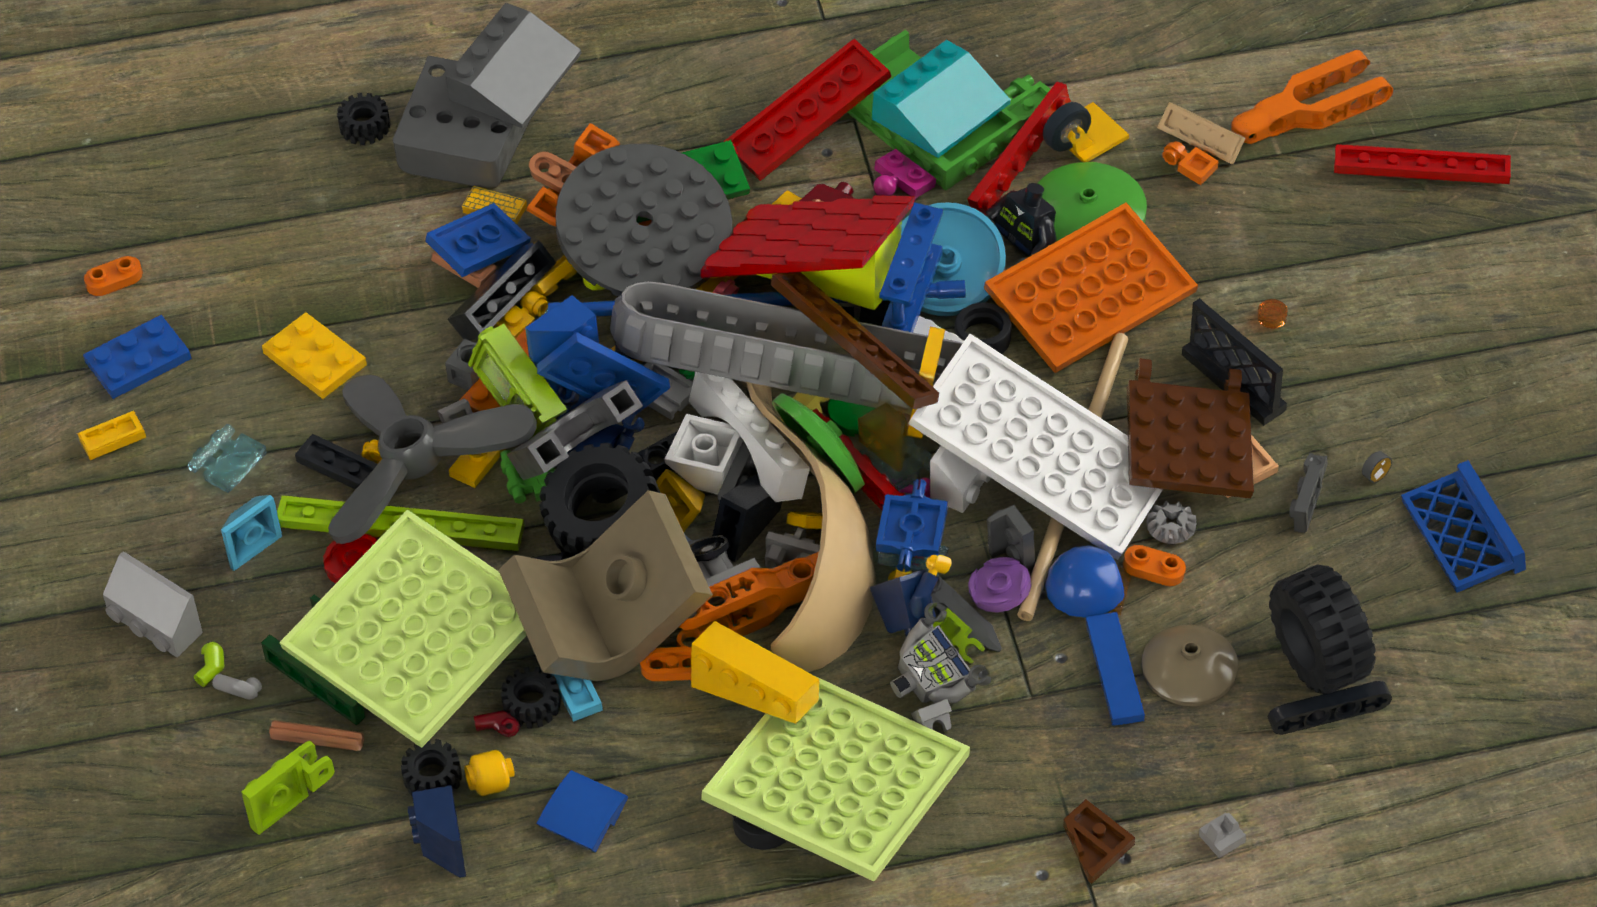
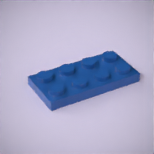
M577 332L537 364V374L588 399L607 387L627 380L643 407L634 412L635 415L670 389L668 378Z

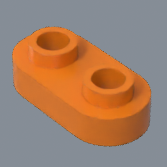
M124 256L94 267L87 271L84 276L86 289L94 296H103L133 285L142 278L141 263L135 257Z
M1143 545L1131 546L1124 554L1123 568L1131 576L1165 586H1176L1184 578L1186 565L1177 555Z
M692 647L654 649L640 662L642 675L650 681L691 680V667H684L691 666Z

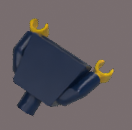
M931 555L926 560L928 572L925 569L914 573L911 570L905 572V568H903L902 572L896 568L889 574L888 581L870 587L882 620L890 634L904 630L907 637L921 618H926L924 611L929 603H933L931 593L938 581V577H936L937 572L946 574L951 567V558L944 555ZM933 609L932 614L936 617L935 610Z

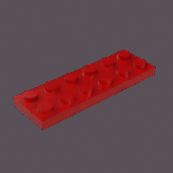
M854 38L723 142L732 141L739 161L761 181L892 77L890 70Z

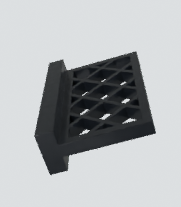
M1200 298L1194 301L1192 306L1190 342L1182 347L1181 355L1222 390H1224L1225 380H1228L1229 369L1242 370L1240 392L1249 393L1250 414L1265 426L1284 413L1287 408V403L1281 398L1283 368ZM1267 370L1272 374V378H1270Z

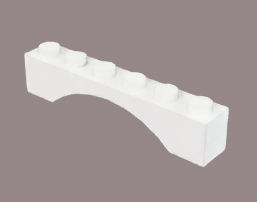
M695 372L689 397L690 404L702 417H719L728 422L739 433L752 456L760 485L775 502L802 499L810 467L732 379Z

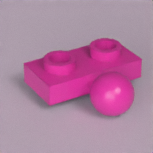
M897 149L892 150L875 161L874 170L881 174V176L875 179L873 184L874 192L877 195L892 196L897 186L908 195L915 196L916 199L935 187L936 178Z

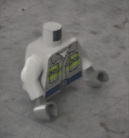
M933 602L926 606L924 611L926 618H921L908 633L900 649L898 669L902 675L890 682L892 690L899 698L914 691L922 703L929 701L937 703L948 699L949 703H957L973 692L977 684L987 686L991 683L990 676H984L981 680L978 679L979 673L986 669L985 666L977 664L969 669L940 626H933L934 622H941L947 616V612L944 610L937 618L933 616L932 611L938 603Z

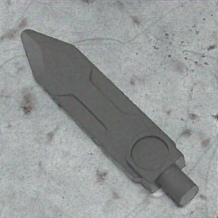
M912 563L910 566L912 573L922 570L916 563ZM936 575L938 581L931 593L932 601L938 603L935 609L941 613L949 608L973 630L967 638H975L985 648L1000 652L1002 648L993 626L939 575Z

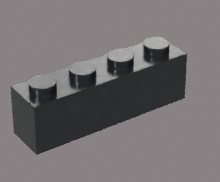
M539 240L521 246L447 320L463 339L469 341L477 339L483 330L491 326L493 327L557 262Z

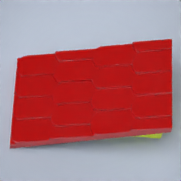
M874 195L872 199L841 198L833 202L794 201L792 205H757L748 211L743 222L734 227L731 236L720 243L719 249L706 259L705 265L701 268V278L759 275L772 279V275L777 273L801 272L829 297L875 310L883 300L879 298L901 239L902 219L913 207L915 196Z

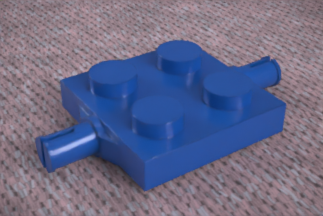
M919 479L914 480L912 494L903 496L885 495L876 540V552L900 555L897 569L902 572L904 562L905 572L910 571L913 556L929 557L931 555L938 556L940 553L948 501L934 500L924 496L927 483L922 479L920 487Z

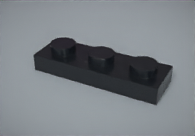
M314 434L295 453L296 462L353 489H357L378 465Z

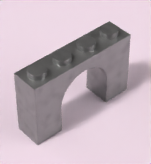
M627 380L601 390L530 438L527 442L512 450L507 456L523 480L544 474L568 458L567 452L602 429L621 422L643 407Z

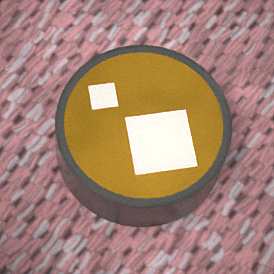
M1382 451L1373 453L1365 461L1362 475L1372 483L1379 482L1389 472L1392 466V459Z

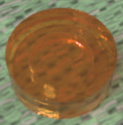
M1269 299L1259 305L1257 319L1261 325L1275 329L1286 323L1288 308L1283 302Z

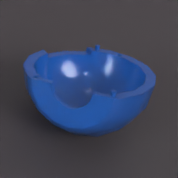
M1094 546L1074 547L1061 554L1049 568L1045 582L1047 598L1055 608L1076 617L1086 618L1087 616L1105 614L1115 609L1124 599L1125 595L1122 578L1112 555L1106 550Z

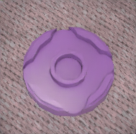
M999 557L990 559L983 563L984 567L979 570L976 568L971 574L968 582L970 597L978 608L986 612L998 613L1011 610L1024 601L1031 589V577L1028 569L1014 558Z

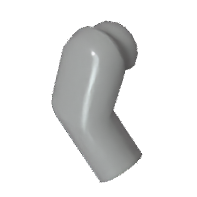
M217 674L212 681L215 689L247 700L256 698L258 692L262 689L261 682L254 677L248 678L245 682L223 674Z

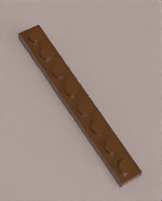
M801 272L772 275L771 286L910 408L919 409L938 403L940 392Z

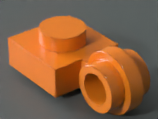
M1178 141L1170 142L1164 147L1162 154L1164 160L1170 165L1178 164L1177 171L1200 186L1218 169L1219 161L1197 147L1190 153H1187L1185 146Z

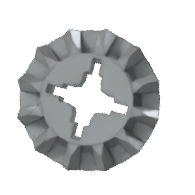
M1165 501L1161 506L1154 505L1151 513H1148L1147 529L1160 542L1167 544L1182 543L1191 538L1195 533L1196 515L1192 514L1190 507L1181 506L1179 501L1176 504H1169ZM1168 517L1171 520L1177 518V524L1173 522L1167 524L1166 518Z

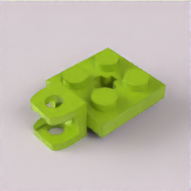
M311 741L303 743L285 758L277 760L267 772L258 779L250 781L245 789L241 791L250 828L258 835L309 796L307 788L315 792L333 776L335 771L332 760L328 756H324L316 761L318 755L316 754L315 745Z

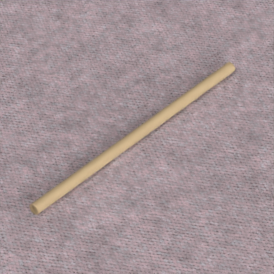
M1117 333L1112 340L1088 409L1100 418H1102L1128 343V337L1123 333ZM1052 517L1030 576V592L1021 603L1017 614L1023 621H1031L1033 619L1048 570L1051 567L1064 529V525Z

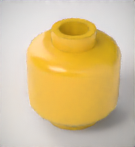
M499 750L475 754L471 756L469 765L464 766L469 789L471 791L475 790L481 796L507 790L510 785V777L515 776L511 758L505 759Z

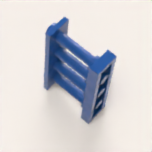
M914 202L879 295L880 299L891 301L882 327L908 332L914 331L942 255V246L932 244L943 215V209Z

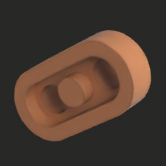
M539 152L529 162L531 176L536 181L559 193L566 179L576 168L571 163L549 152ZM543 169H549L546 172H541Z

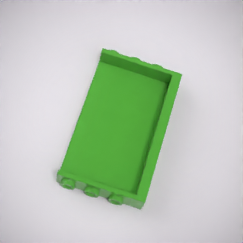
M906 30L897 36L891 37L877 49L870 51L876 59L890 70L892 76L880 87L921 58L909 49V32ZM875 91L847 112L891 148L897 149L934 176L936 183L944 190H948L968 175L974 174L978 168L987 162L994 160L1006 149L1022 128V119L1018 116L1005 123L995 115L937 158L872 120L873 93Z

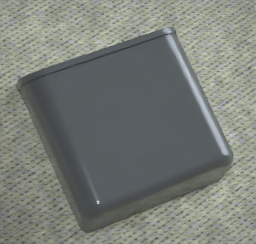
M428 55L393 137L396 161L399 168L413 175L484 189L496 188L500 184L531 119L523 128L450 101L446 75L458 61ZM440 68L445 72L439 77H433L432 70Z

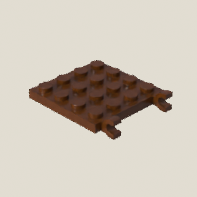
M1140 358L1138 362L1139 369L1135 371V380H1129L1127 385L1129 485L1251 499L1254 492L1250 399L1249 393L1240 392L1242 370L1229 369L1228 380L1224 382V390L1150 382L1152 360Z

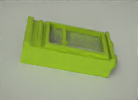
M505 324L495 329L492 326L488 327L478 335L477 344L472 349L473 353L468 362L469 367L474 366L473 370L500 407L521 404L531 409L537 421V428L533 436L557 421L556 417L567 411V408L545 378L537 374L536 366Z

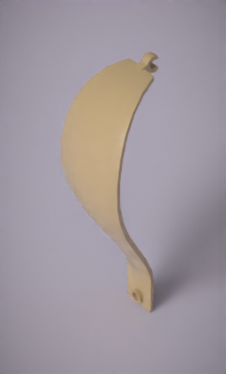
M740 381L744 387L748 388L752 402L763 416L769 420L773 427L810 467V471L817 478L820 486L823 519L820 549L814 575L804 601L792 621L771 643V650L777 656L806 672L815 671L825 667L849 649L861 634L871 612L873 596L870 587L876 585V570L870 532L857 501L836 470L773 411L771 387Z

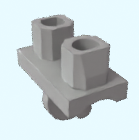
M798 527L794 535L786 532L784 535L769 531L765 538V567L775 568L784 562L787 563L796 558L807 557L818 552L820 545L815 544V540L806 538L805 528Z

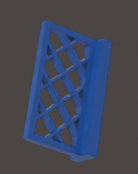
M1469 460L1458 464V471L1401 495L1402 502L1456 593L1511 569L1514 574L1526 570L1524 550ZM1454 483L1459 489L1456 498L1441 494L1443 488ZM1421 497L1432 500L1428 510L1415 507L1412 501ZM1437 502L1453 505L1450 514L1445 515L1433 512ZM1458 507L1472 510L1473 515L1470 521L1455 517ZM1430 519L1446 523L1442 533L1431 531L1427 528ZM1451 524L1467 528L1463 539L1447 535ZM1472 530L1486 533L1487 538L1484 544L1469 540ZM1444 542L1460 546L1456 556L1442 553L1441 548ZM1465 547L1481 551L1477 562L1461 558ZM1486 553L1500 556L1503 561L1495 566L1483 564ZM1458 565L1474 569L1471 576L1460 581L1455 575V571Z

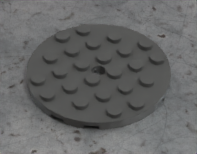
M653 144L619 145L590 156L579 164L566 179L556 206V234L562 252L568 262L592 285L598 284L612 291V295L618 297L626 287L648 281L691 289L698 288L710 278H701V268L705 265L706 259L719 249L720 243L730 237L732 233V216L728 200L723 189L712 174L687 155ZM640 216L652 221L650 225L642 226L636 220Z

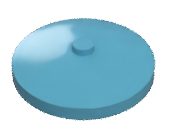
M936 203L928 206L943 209V215L932 244L942 246V255L931 283L965 280L966 298H926L921 311L937 316H955L963 308L971 304L985 303L991 298L984 289V284L987 280L1005 271V246L997 227L980 211L959 203ZM909 216L902 221L901 236Z

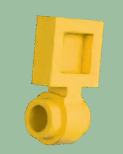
M529 290L520 300L522 308L514 305L494 325V329L505 324L516 339L525 327L535 321L534 317H541L547 313L549 303L547 298L537 291Z

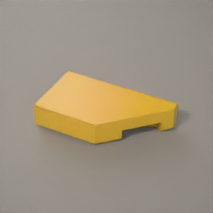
M790 512L787 514V524L805 529H822V513Z

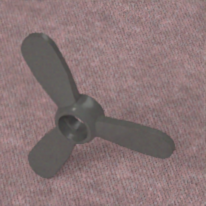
M363 375L350 380L342 390L345 404L365 426L379 436L378 451L382 460L357 487L331 520L328 527L330 536L336 543L340 544L350 543L362 537L390 502L403 479H416L428 474L438 465L442 456L480 454L515 447L527 442L534 435L537 428V421L533 412L525 405L511 404L478 411L433 426L429 421L420 416H406L399 398L384 379L375 375Z

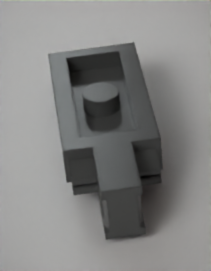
M1309 453L1304 462L1306 476H1301L1297 489L1299 496L1297 500H1292L1289 512L1290 518H1294V531L1305 533L1308 530L1322 489V480L1328 465L1327 456Z

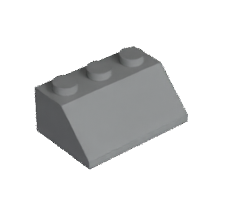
M124 551L118 556L103 593L107 615L117 623L121 621L129 626L131 631L138 637L144 636L152 641L160 651H168L175 657L180 656L203 633L193 595Z

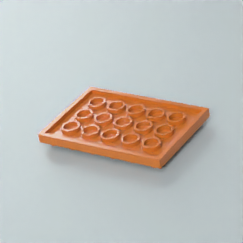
M1127 202L987 280L984 284L986 292L999 307L1005 310L1011 322L1054 373L1109 343L1117 333L1124 334L1192 295L1198 288V284Z

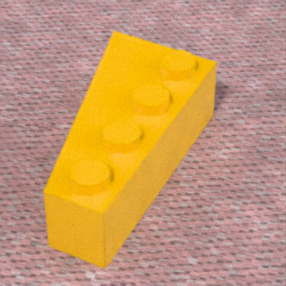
M716 621L692 643L691 687L795 724L819 701V678Z

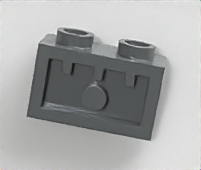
M1015 505L1004 510H998L988 517V545L991 557L995 558L1007 552L1009 558L1020 561V564L1026 567L1028 571L1033 569L1035 565L1034 530Z

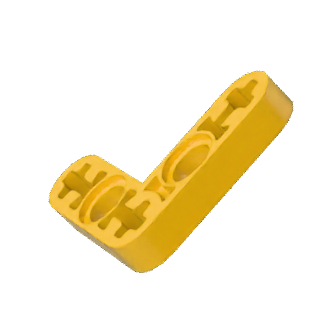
M930 326L919 375L933 386L945 329ZM912 409L911 417L914 415L917 409ZM909 425L907 436L922 439L923 433Z

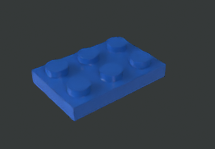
M492 203L428 232L425 242L461 277H465L514 254L521 246L530 243L531 238L495 203Z
M162 315L83 354L85 363L112 399L192 359L189 349Z

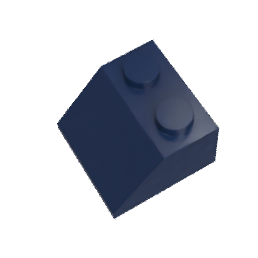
M452 786L412 792L414 805L407 807L414 844L421 843L423 856L459 878L466 877Z

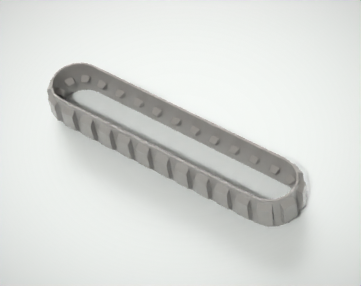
M649 281L635 283L626 287L622 294L615 299L610 331L621 352L631 358L648 363L911 415L912 408L889 390L888 387L800 310ZM859 322L919 374L928 335ZM943 339L934 384L963 344L962 342Z

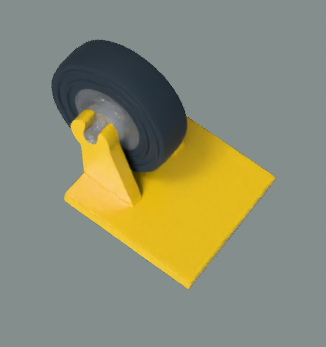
M1069 102L1062 105L1049 117L1043 129V139L1052 149L1059 152L1069 150L1081 162H1089L1129 139V134L1094 102L1085 107L1077 102Z

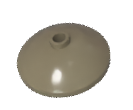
M1184 624L1162 630L1148 642L1142 655V673L1147 685L1159 697L1177 705L1201 706L1212 703L1228 693L1237 677L1238 659L1234 648L1221 634L1204 626Z

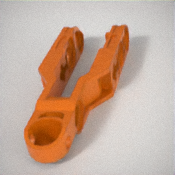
M1354 50L1293 75L1283 92L1258 102L1253 109L1234 117L1231 123V131L1245 137L1244 143L1253 144L1294 128L1321 130L1385 103L1392 96L1393 87L1384 77H1376L1311 105L1300 102L1325 92L1326 88L1341 82L1347 83L1350 78L1361 74L1370 65V61L1360 50Z
M819 551L807 557L793 559L775 568H751L710 586L709 588L713 595L696 610V616L687 619L679 626L683 630L677 635V647H688L682 643L683 640L688 637L698 638L714 621L741 636L768 626L787 607L804 600L814 575ZM745 586V588H751V590L746 591L744 588L740 589V587ZM716 596L726 600L719 606H713L708 602L712 597ZM747 614L748 617L753 618L748 620L746 617H742V615Z

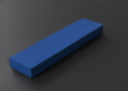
M1117 612L1087 616L1085 623L1112 726L1144 721L1145 714Z

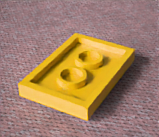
M306 312L262 345L263 354L322 399L367 366L365 356Z

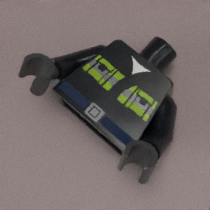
M1030 183L1026 188L1019 191L1013 190L1008 192L985 212L986 216L995 222L994 225L1000 234L1027 257L1055 243L1057 239L1054 226L1056 211L1052 205L1042 198L1044 188L1037 183ZM1021 258L1020 260H1018L1017 263L1025 260L1026 258Z

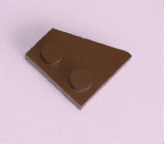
M1087 799L1064 818L1063 827L1087 880L1091 884L1135 845V837Z

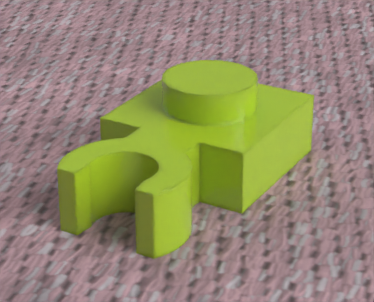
M947 608L945 610L947 612L946 618L941 622H934L933 626L939 625L955 649L959 648V655L962 659L972 664L974 661L968 656V649L976 646L983 652L985 648L977 639L967 638L973 630Z

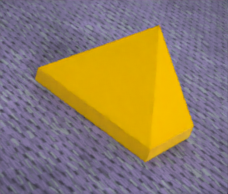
M665 469L656 483L660 493L666 494L684 533L700 513L705 494L695 489L671 470Z

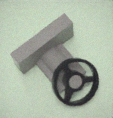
M725 536L707 537L690 545L709 587L748 569L760 568L755 558L733 566L725 554V551L729 548V542ZM745 586L740 587V589L744 588L746 591L749 590L745 588ZM716 596L712 597L708 602L711 605H716L725 601V599Z

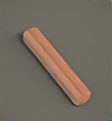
M276 720L272 721L269 730L270 738L274 740L296 743L311 741L314 745L354 751L362 750L364 744L363 733L357 731Z

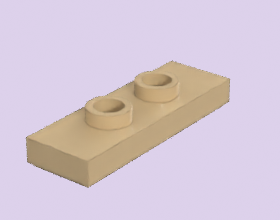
M1172 102L1168 103L1157 127L1230 164H1234L1246 139Z

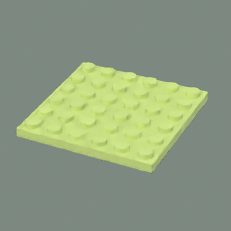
M406 510L279 643L286 652L422 748L527 635L499 571L409 510Z
M820 679L819 701L796 724L766 713L702 790L701 800L869 880L875 881L969 757L970 747Z

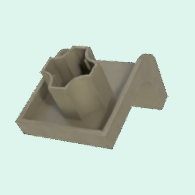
M649 490L592 545L581 553L558 561H545L513 555L499 569V573L544 673L593 681L616 678L635 668L713 595L666 494Z

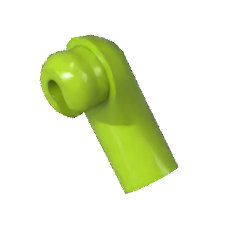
M216 642L206 643L201 649V654H204L205 666L193 677L202 687L210 683L225 667L223 648Z

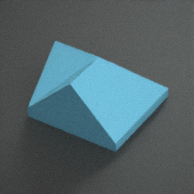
M271 495L252 498L231 513L223 525L221 532L229 565L233 571L282 537L275 501Z

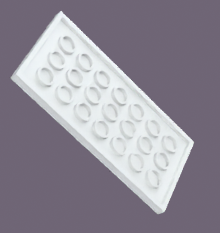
M969 334L933 386L940 392L938 403L917 409L908 424L1100 549L1106 550L1112 557L1118 560L1163 489L1129 485L1128 436Z

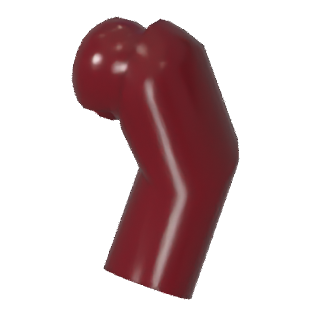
M503 710L474 716L476 732L493 729L505 737H513L519 731V722Z

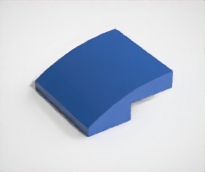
M571 770L553 793L536 824L582 847L597 852L609 826L615 825L628 796Z

